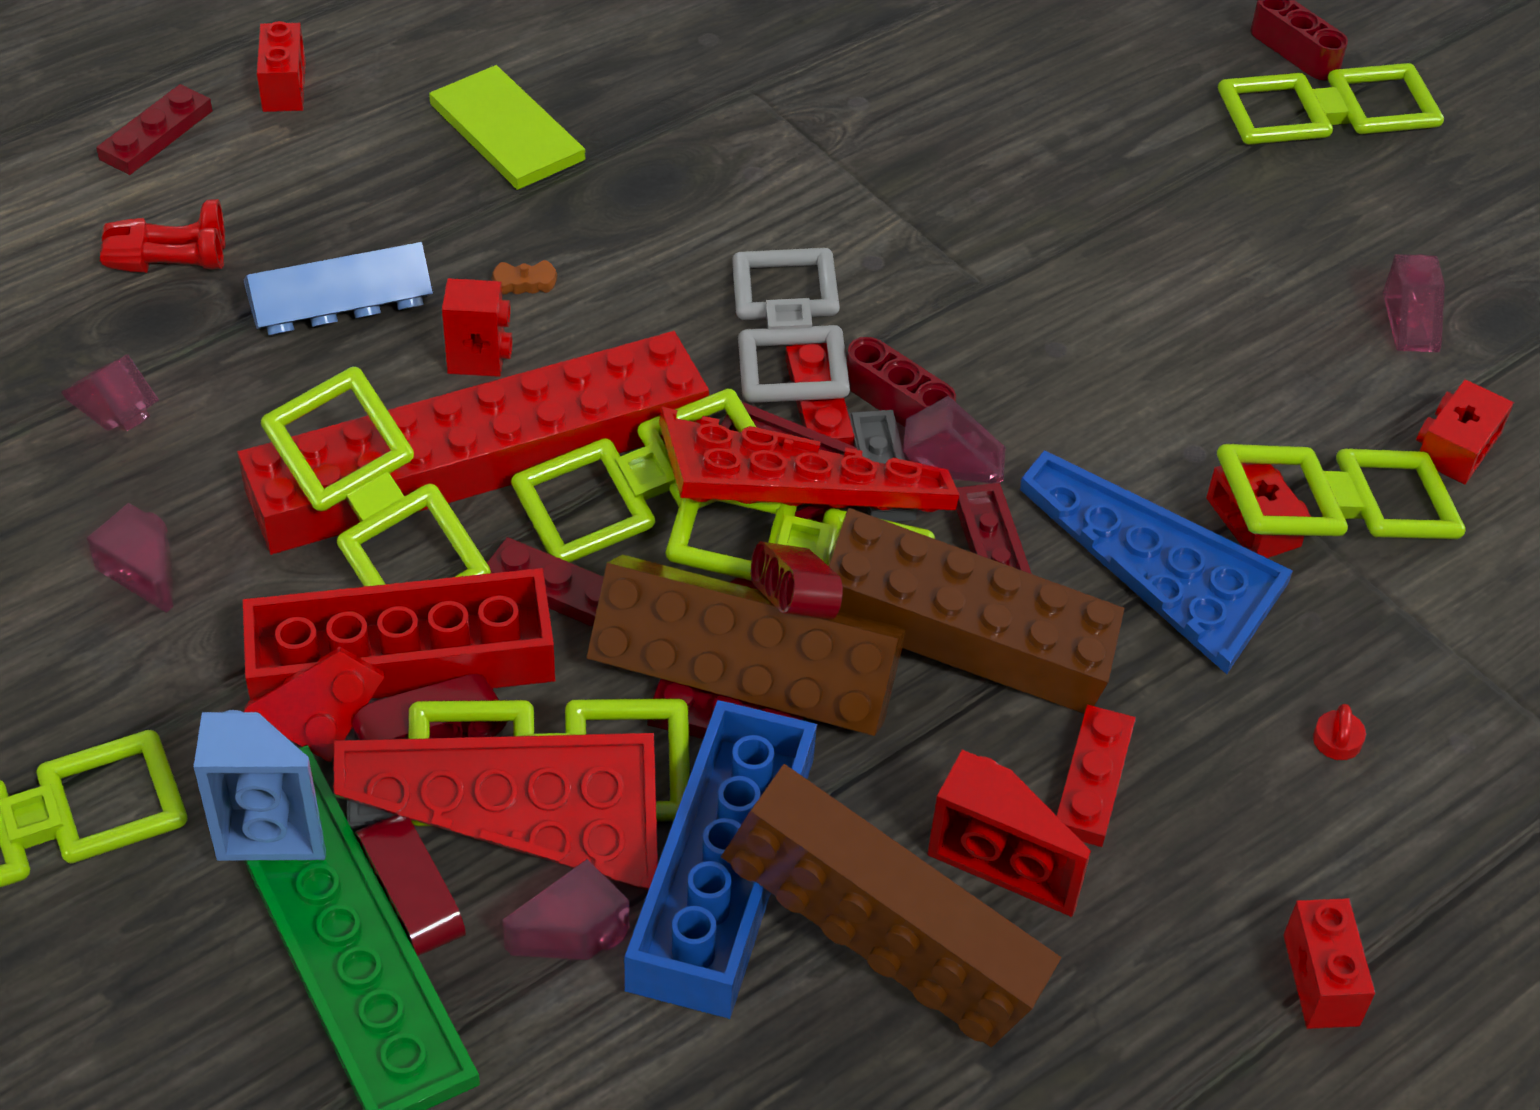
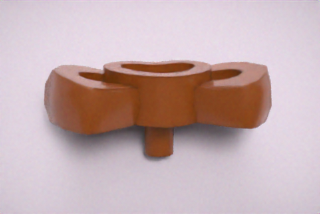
M543 260L534 266L523 263L517 267L501 262L495 267L491 279L492 281L502 282L503 295L510 292L513 294L524 292L534 294L539 291L550 292L556 284L558 275L556 269L547 260Z

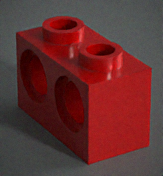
M278 21L260 24L257 78L263 112L303 111L306 60L301 23Z

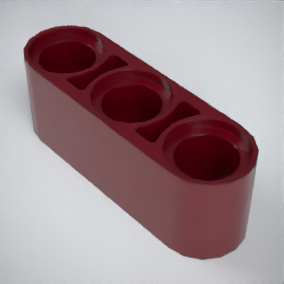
M1257 0L1250 29L1251 34L1256 39L1315 79L1328 81V74L1332 70L1341 69L1348 44V38L1345 34L1295 0Z
M860 337L849 344L847 369L850 391L878 410H893L896 422L920 438L938 441L949 436L952 430L956 402L955 390L950 385L874 337Z
M762 541L757 543L751 560V581L781 613L828 620L836 618L842 602L843 586L840 576L808 548Z
M469 674L369 703L357 712L352 725L360 740L409 739L408 711L414 702L496 701L499 698L483 675ZM508 721L430 722V738L494 737L503 730Z
M394 815L354 832L417 956L466 936L465 926L459 909L411 819Z

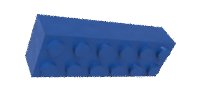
M717 700L624 957L625 992L731 1019L771 892L755 881H748L740 877L733 870L731 864L721 858V855L783 764H786L808 779L814 760L817 724Z

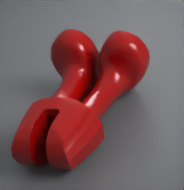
M218 199L205 201L200 210L199 220L184 226L146 223L144 218L106 223L103 226L100 262L108 268L147 273L150 263L155 262L192 264L210 270L222 269L224 266L225 228L220 201Z

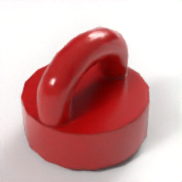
M1342 704L1337 710L1324 713L1318 719L1313 733V741L1317 749L1325 756L1335 760L1354 758L1360 753L1366 737L1365 726L1360 719L1352 714L1351 707L1348 704Z

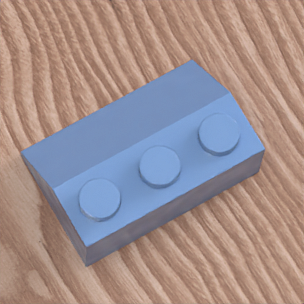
M238 710L202 712L194 771L217 861L325 860L326 847L309 757L258 712H242Z

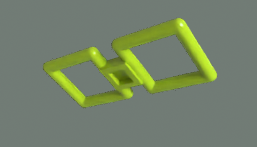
M1411 63L1335 69L1328 74V81L1331 85L1329 88L1312 89L1307 77L1303 73L1224 79L1218 84V91L1243 142L1248 145L1326 138L1333 132L1332 125L1351 123L1358 134L1435 128L1441 126L1444 122L1443 114L1417 69ZM1404 79L1422 113L1367 118L1349 84ZM1295 89L1312 122L1254 128L1238 94Z
M350 367L262 417L261 426L313 508L317 511H325L346 499L360 520V523L338 536L337 545L364 587L385 585V582L361 544L426 506L467 567V570L455 577L491 573L490 567L436 485L426 484L406 496L403 495L390 473L409 463L414 457V451L360 368ZM351 389L391 451L324 489L285 426Z
M724 389L675 409L678 410L676 418L692 422L701 419L702 416H709L725 409L738 432H742L744 428L749 426L756 427L737 393L732 389ZM660 416L647 420L638 426V435L645 446L643 448L620 456L613 442L604 438L523 470L512 477V487L548 554L570 563L651 529L655 524V518L645 500L669 490L678 506L680 505L681 498L666 445L660 437L662 435L659 425ZM601 459L632 517L564 544L534 486ZM711 499L706 502H700L698 509L712 504L716 500Z
M1223 444L1217 450V457L1248 530L1253 534L1342 536L1348 530V524L1345 519H1364L1370 534L1374 537L1460 539L1466 531L1430 455L1426 452L1341 449L1336 454V461L1341 471H1323L1315 452L1309 447ZM1241 463L1300 465L1323 517L1263 516ZM1360 467L1416 469L1440 520L1384 519Z
M681 498L666 548V558L672 563L751 581L750 560L688 546L700 502L690 498ZM716 500L775 514L769 543L808 548L826 564L847 512L831 508L825 512L823 522L821 523L795 517L797 506L786 505L782 502L757 501L753 504H744L736 500ZM884 520L935 539L934 534L930 530Z
M682 699L571 700L565 707V733L534 734V707L526 700L417 701L409 707L408 711L409 739L430 738V722L513 721L514 736L586 735V720L668 719L670 801H656L657 822L674 821L690 777L688 705ZM411 820L413 825L415 826H431L425 823Z
M145 730L44 762L38 766L36 771L40 787L12 796H8L6 786L0 780V847L5 864L0 865V888L22 881L29 876L30 866L25 852L26 848L57 839L62 858L68 863H76L183 827L188 819L158 733L154 730ZM143 753L163 812L80 839L61 779Z

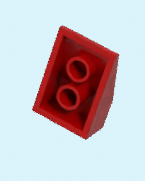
M962 750L937 795L927 855L1072 917L1077 907L1091 850L1011 769L999 765L991 758L977 756Z

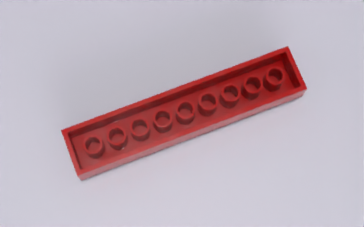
M667 332L389 409L388 412L414 451L413 459L391 472L390 475L404 496L426 484H434L438 487L447 503L455 502L512 485L511 479L516 473L600 439L607 438L611 440L619 454L644 447L637 432L638 426L641 423L660 416L661 407L675 410L709 396V389L676 332ZM369 416L292 436L295 444L324 489L391 451ZM701 419L696 420L694 422L701 423ZM272 442L237 451L244 490L270 555L338 536L360 523V520L346 499L325 511L314 509ZM426 506L417 512L427 510L428 507Z

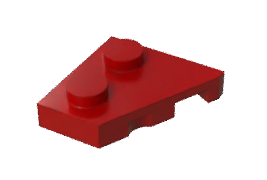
M338 647L320 658L317 664L307 670L298 671L285 679L282 685L260 698L255 697L248 701L244 712H258L286 738L302 747L308 745L312 753L330 762L334 757V741L345 740L353 727L354 716L361 708L368 704L385 675L383 671L346 649Z

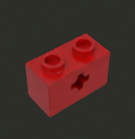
M447 279L442 317L448 374L501 377L503 359H511L512 333L505 332L504 327H509L511 306L510 300H503L501 281Z
M1465 379L1454 394L1448 391L1445 393L1437 407L1436 419L1428 417L1425 420L1416 441L1422 443L1420 451L1430 455L1438 472L1466 485L1502 434L1514 402Z
M1241 463L1263 516L1311 517L1305 503L1298 500L1284 482L1283 476L1278 469L1274 468L1271 464ZM1222 466L1214 467L1206 499L1241 546L1266 558L1302 546L1305 537L1303 535H1261L1251 533L1248 530Z
M1350 899L1296 901L1283 935L1306 1028L1360 1026L1375 995V990Z

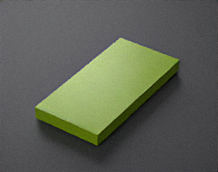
M497 65L429 93L430 104L517 190L585 160V148Z

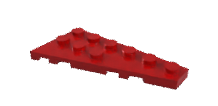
M661 407L659 425L680 498H690L699 502H706L711 499L736 500L744 504H753L757 501L782 502L790 506H799L803 503L826 504L835 508L870 506L880 510L914 508L925 512L956 510L960 494L948 469L894 457L888 459L883 464L863 457L862 450L846 447L844 455L819 450L820 441L752 426L744 428L742 432H737L719 425L720 419L702 416L701 423L676 418L678 410Z
M654 733L334 741L335 797L641 889L649 890L658 866Z

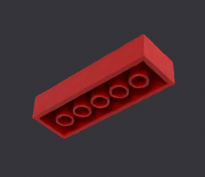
M543 568L243 599L245 678L250 700L255 697L260 698L282 685L285 679L298 671L307 670L317 664L320 658L338 647L346 649L384 672L385 677L372 698L391 697L469 674L483 675L492 689L556 682L554 642Z

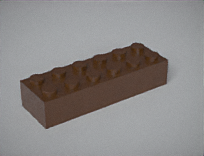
M848 508L827 565L842 580L843 595L839 611L906 628L902 648L1084 714L1087 704L1095 706L1109 682L1124 607Z
M622 554L606 564L587 659L875 736L885 722L907 629L841 611L838 612L833 620L784 614L757 589Z
M783 764L721 855V858L730 863L733 870L740 877L748 881L757 882L774 894L779 903L787 910L801 913L818 925L831 941L840 945H846L867 960L869 966L875 972L882 976L893 978L913 992L916 1000L922 1005L940 1011L957 1023L966 1036L975 1041L984 1042L991 1048L1033 1009L1062 958L786 764Z

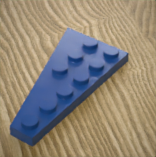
M1045 450L1022 477L1021 492L1226 674H1228L1289 584L1292 570Z

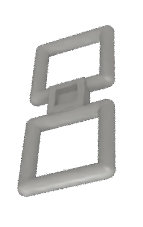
M807 248L735 253L732 258L736 315L741 320L767 319L768 327L765 329H745L738 335L743 399L749 403L840 399L847 397L850 392L843 331L837 325L812 326V317L834 316L840 309L832 251L828 248ZM817 265L821 299L798 298L752 302L750 268ZM827 343L831 381L759 384L756 347Z

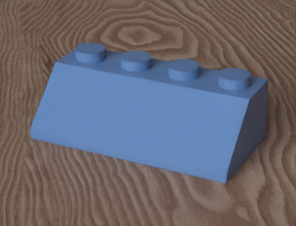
M422 242L249 274L244 278V285L256 329L267 327L268 335L293 331V322L306 319L311 320L312 327L338 322L336 314L354 310L355 318L380 314L379 305L396 302L398 310L424 305L422 297L433 294Z

